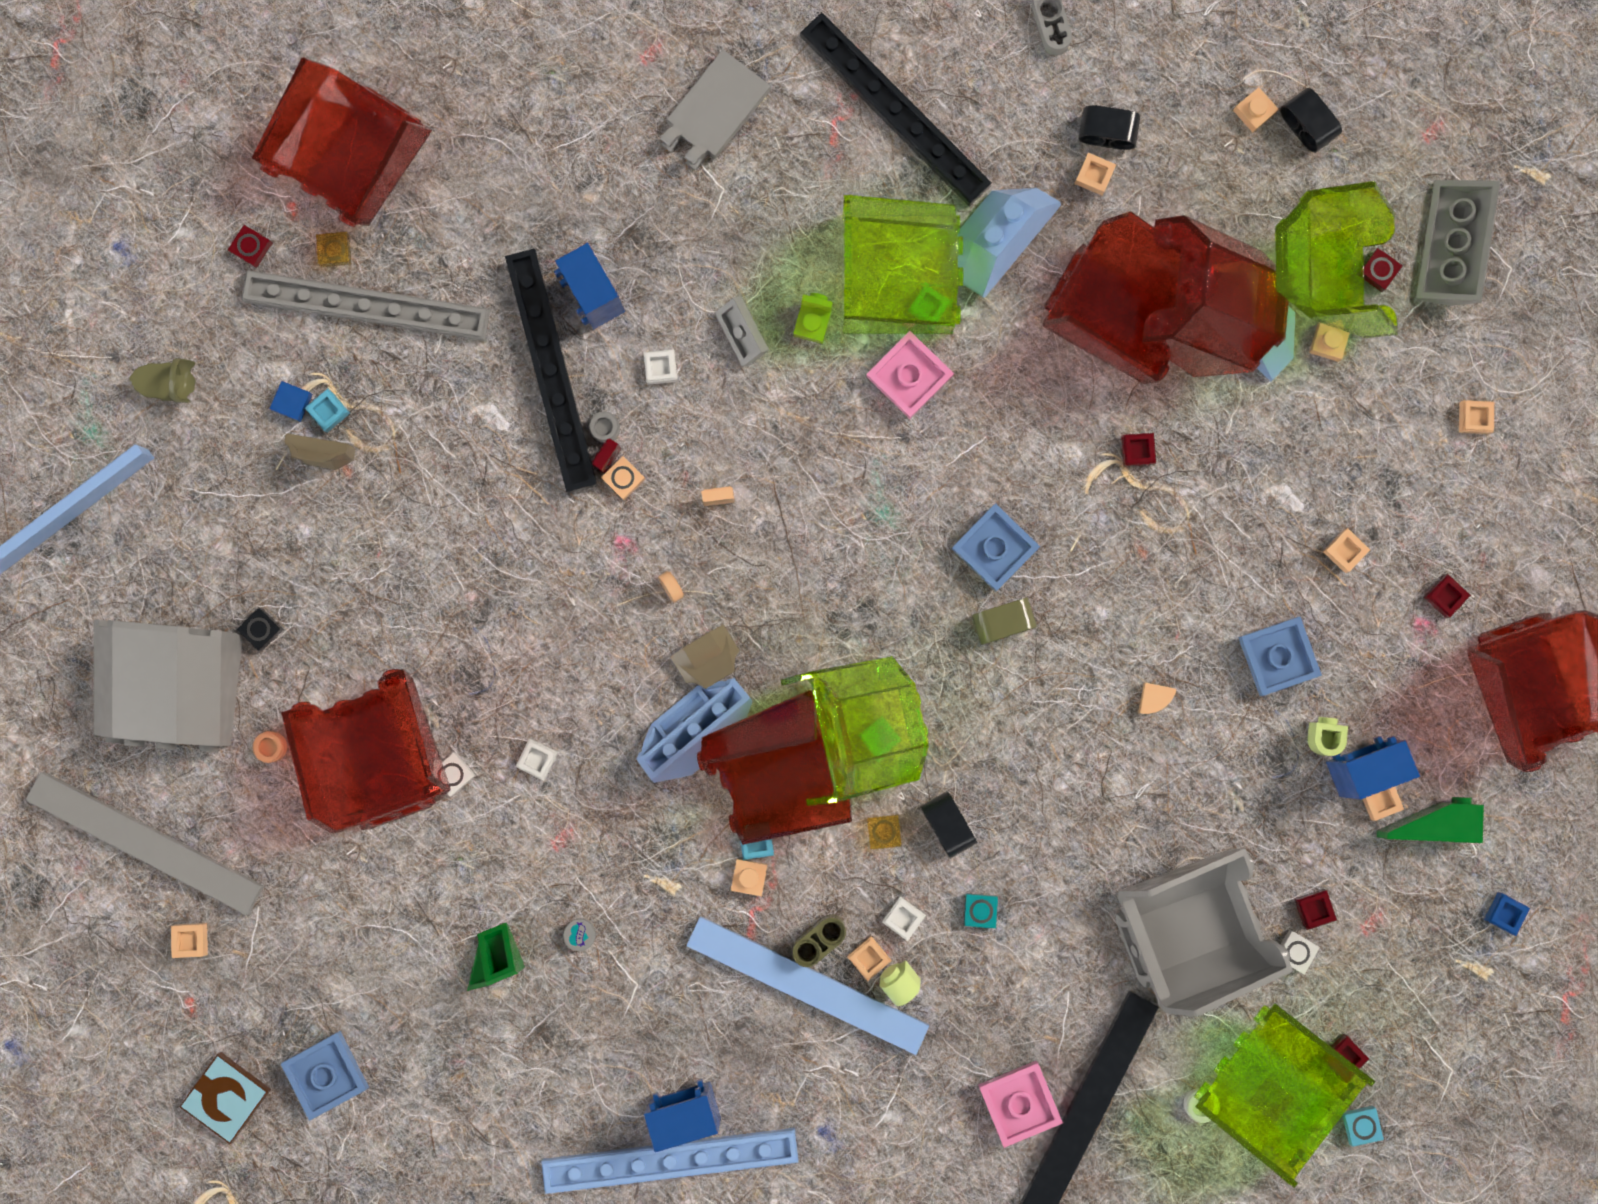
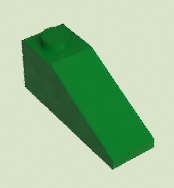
M1451 797V803L1439 802L1377 830L1376 837L1396 840L1483 843L1484 805L1472 804L1471 797Z

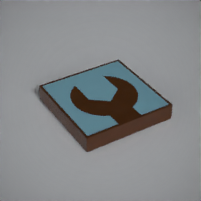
M220 1052L179 1107L228 1144H232L269 1094L271 1088Z

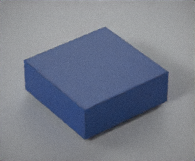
M281 381L269 409L301 422L306 412L305 407L309 405L313 394Z
M1497 892L1484 920L1511 935L1517 936L1530 908L1503 893Z

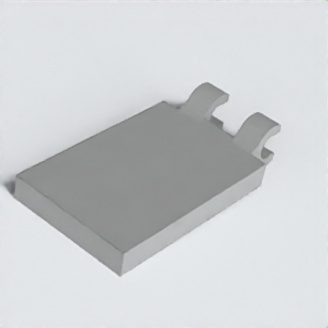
M722 50L667 118V124L671 128L667 129L661 136L660 140L663 141L661 145L672 153L684 138L693 145L685 155V159H687L685 163L696 171L707 155L716 160L771 91V85L725 50Z

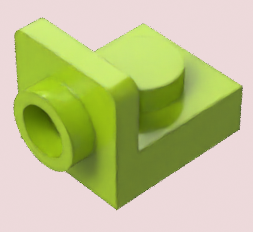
M810 293V296L803 294L793 337L823 344L833 307V302L828 301L827 296L819 293Z

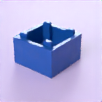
M588 242L555 260L558 269L554 270L557 278L563 275L564 279L559 281L562 288L569 286L580 305L576 312L579 317L585 314L586 317L581 319L584 326L590 323L594 330L625 312L617 292Z
M1381 736L1373 738L1375 743L1342 756L1340 754L1332 756L1333 759L1326 761L1339 797L1361 800L1420 777L1406 740H1396L1394 736L1383 740Z
M699 1079L696 1086L660 1097L658 1092L653 1093V1099L649 1100L644 1117L655 1153L718 1134L721 1116L711 1081L703 1083V1079Z

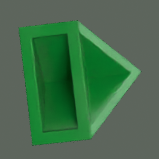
M507 922L477 934L478 947L467 991L492 985L518 974L525 968Z

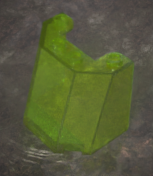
M1375 181L1306 191L1299 199L1300 203L1285 219L1282 218L1275 226L1276 290L1311 320L1363 338L1398 335V321L1395 311L1386 305H1365L1363 247L1385 244L1391 240L1395 233V212Z
M844 195L842 220H844V317L842 333L907 334L911 331L913 334H953L955 325H960L961 307L957 306L958 286H963L964 279L963 267H958V255H963V236H958L960 233V215H956L955 205Z
M893 656L810 671L780 680L781 686L809 681L811 684L834 788L833 793L806 799L807 806L840 802L920 780L929 748L927 739L928 729L923 721L920 707L921 698L917 692L915 682Z
M1273 1003L1270 1008L1264 1004L1253 1018L1257 1022L1256 1026L1249 1034L1243 1030L1233 1043V1046L1237 1048L1230 1059L1225 1055L1213 1069L1218 1075L1210 1085L1205 1081L1193 1097L1198 1100L1195 1107L1295 1188L1298 1184L1295 1178L1363 1088L1365 1086L1372 1087L1376 1081L1276 1003Z

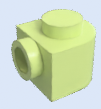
M1318 717V722H1309L1307 740L1310 749L1314 753L1323 756L1340 754L1347 744L1348 726L1337 725L1338 719Z
M905 960L902 963L886 968L880 976L879 985L895 1006H903L918 994L921 979Z

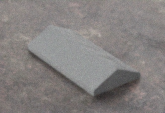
M1435 180L1416 300L1448 306L1482 303L1500 181Z

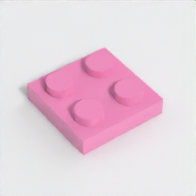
M909 331L866 374V377L911 419L953 377L954 373Z
M1037 1060L978 1085L1004 1148L1063 1124Z

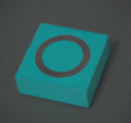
M966 893L963 925L996 929L998 896Z

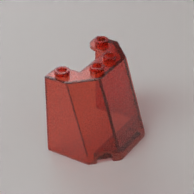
M302 57L252 159L261 164L260 170L274 178H278L279 174L292 177L301 183L300 188L306 193L315 197L319 194L327 199L325 204L339 213L338 219L351 227H356V225L369 226L432 130L422 124L418 117L367 85L354 81L329 65Z
M1128 211L1103 220L1096 228L1088 245L1082 244L1076 250L1046 302L1045 309L1049 313L1043 320V327L1143 384L1157 383L1166 376L1170 368L1168 365L1169 357L1165 355L1171 343L1169 341L1174 330H1177L1183 324L1186 317L1184 313L1189 304L1198 303L1201 300L1206 301L1213 294L1216 288L1214 283L1219 273L1139 216Z
M1186 215L1156 219L1153 234L1155 244L1165 250L1181 248L1175 308L1156 310L1148 316L1144 324L1143 343L1193 377L1253 372L1261 364L1259 361L1274 345L1278 347L1286 339L1291 278L1261 250Z
M1578 610L1552 618L1551 613H1539L1483 632L1477 637L1479 643L1471 645L1467 649L1470 663L1506 762L1522 772L1537 771L1542 767L1541 765L1547 762L1544 752L1552 751L1557 745L1566 742H1578L1583 740L1584 736L1595 732L1598 733V614L1587 610Z
M391 669L384 672L377 681L379 689L366 691L362 697L354 700L338 701L329 709L322 710L317 705L304 701L294 704L287 711L281 712L306 818L329 833L342 832L358 825L361 826V830L379 827L431 808L436 803L435 797L445 795L451 790L414 679L404 669Z
M824 689L808 690L702 737L701 751L697 752L699 768L701 771H705L708 776L715 775L716 769H718L723 789H728L733 799V814L729 815V825L732 833H737L742 845L846 824L852 821L851 774L842 751V744L844 743L842 733Z

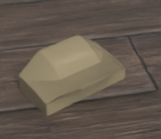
M286 433L284 442L290 450L291 457L301 459L305 465L337 470L354 461L356 449L349 444Z
M723 624L670 656L686 684L695 683L707 689L735 672V657L740 651Z

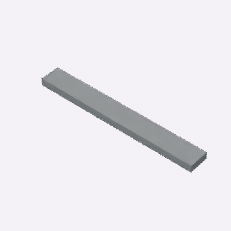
M249 270L246 271L241 298L244 303L485 341L490 315L488 308Z
M40 772L25 800L245 915L251 913L264 888V885L46 772Z

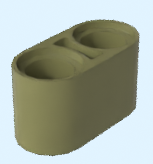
M1028 597L972 615L981 645L1037 627Z
M834 914L826 915L800 935L793 945V957L796 963L803 967H812L840 945L846 936L843 920ZM829 922L838 924L841 928L839 935L835 938L826 937L822 932L825 924ZM811 943L815 946L816 953L811 958H803L798 953L800 945Z

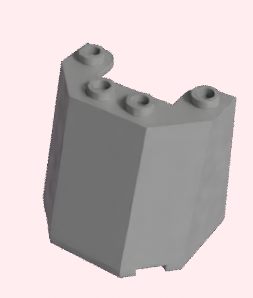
M94 620V735L106 737L105 742L124 743L127 746L144 747L145 741L156 742V748L176 749L177 744L200 745V751L219 752V746H231L243 636L225 631L180 626Z
M1245 848L1225 850L1118 891V900L1122 906V911L1116 914V923L1138 981L1145 989L1148 987L1153 989L1158 1005L1164 1013L1197 1017L1293 972L1289 962L1290 955L1285 946L1274 940H1264L1260 931L1261 923L1253 913L1249 902V892L1241 882L1251 879L1254 870V862L1251 856L1247 854Z

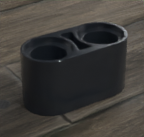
M1305 88L1280 108L1281 116L1302 144L1313 153L1318 152L1342 133L1341 124L1336 116L1311 88Z
M1097 105L1086 106L1082 112L1078 139L1084 144L1119 150L1134 149L1137 144L1140 115L1130 110Z
M948 791L920 806L950 859L978 843Z

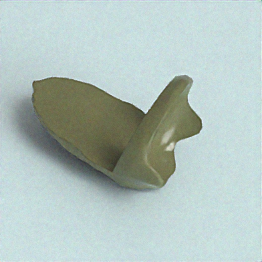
M175 358L172 363H148L135 369L129 380L132 382L134 389L145 397L157 398L162 401H174L176 403H188L190 400L187 397L195 389L196 380L191 374V368L195 366V362Z

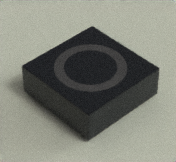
M260 607L237 629L260 652L284 630Z

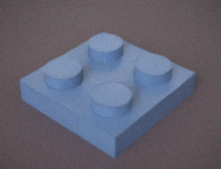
M995 503L951 549L996 592L1040 546Z
M1296 617L1238 637L1259 696H1265L1322 676L1301 617Z
M341 1031L281 1063L309 1121L369 1088Z

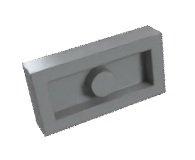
M742 296L732 298L715 312L742 367L751 365L769 351Z

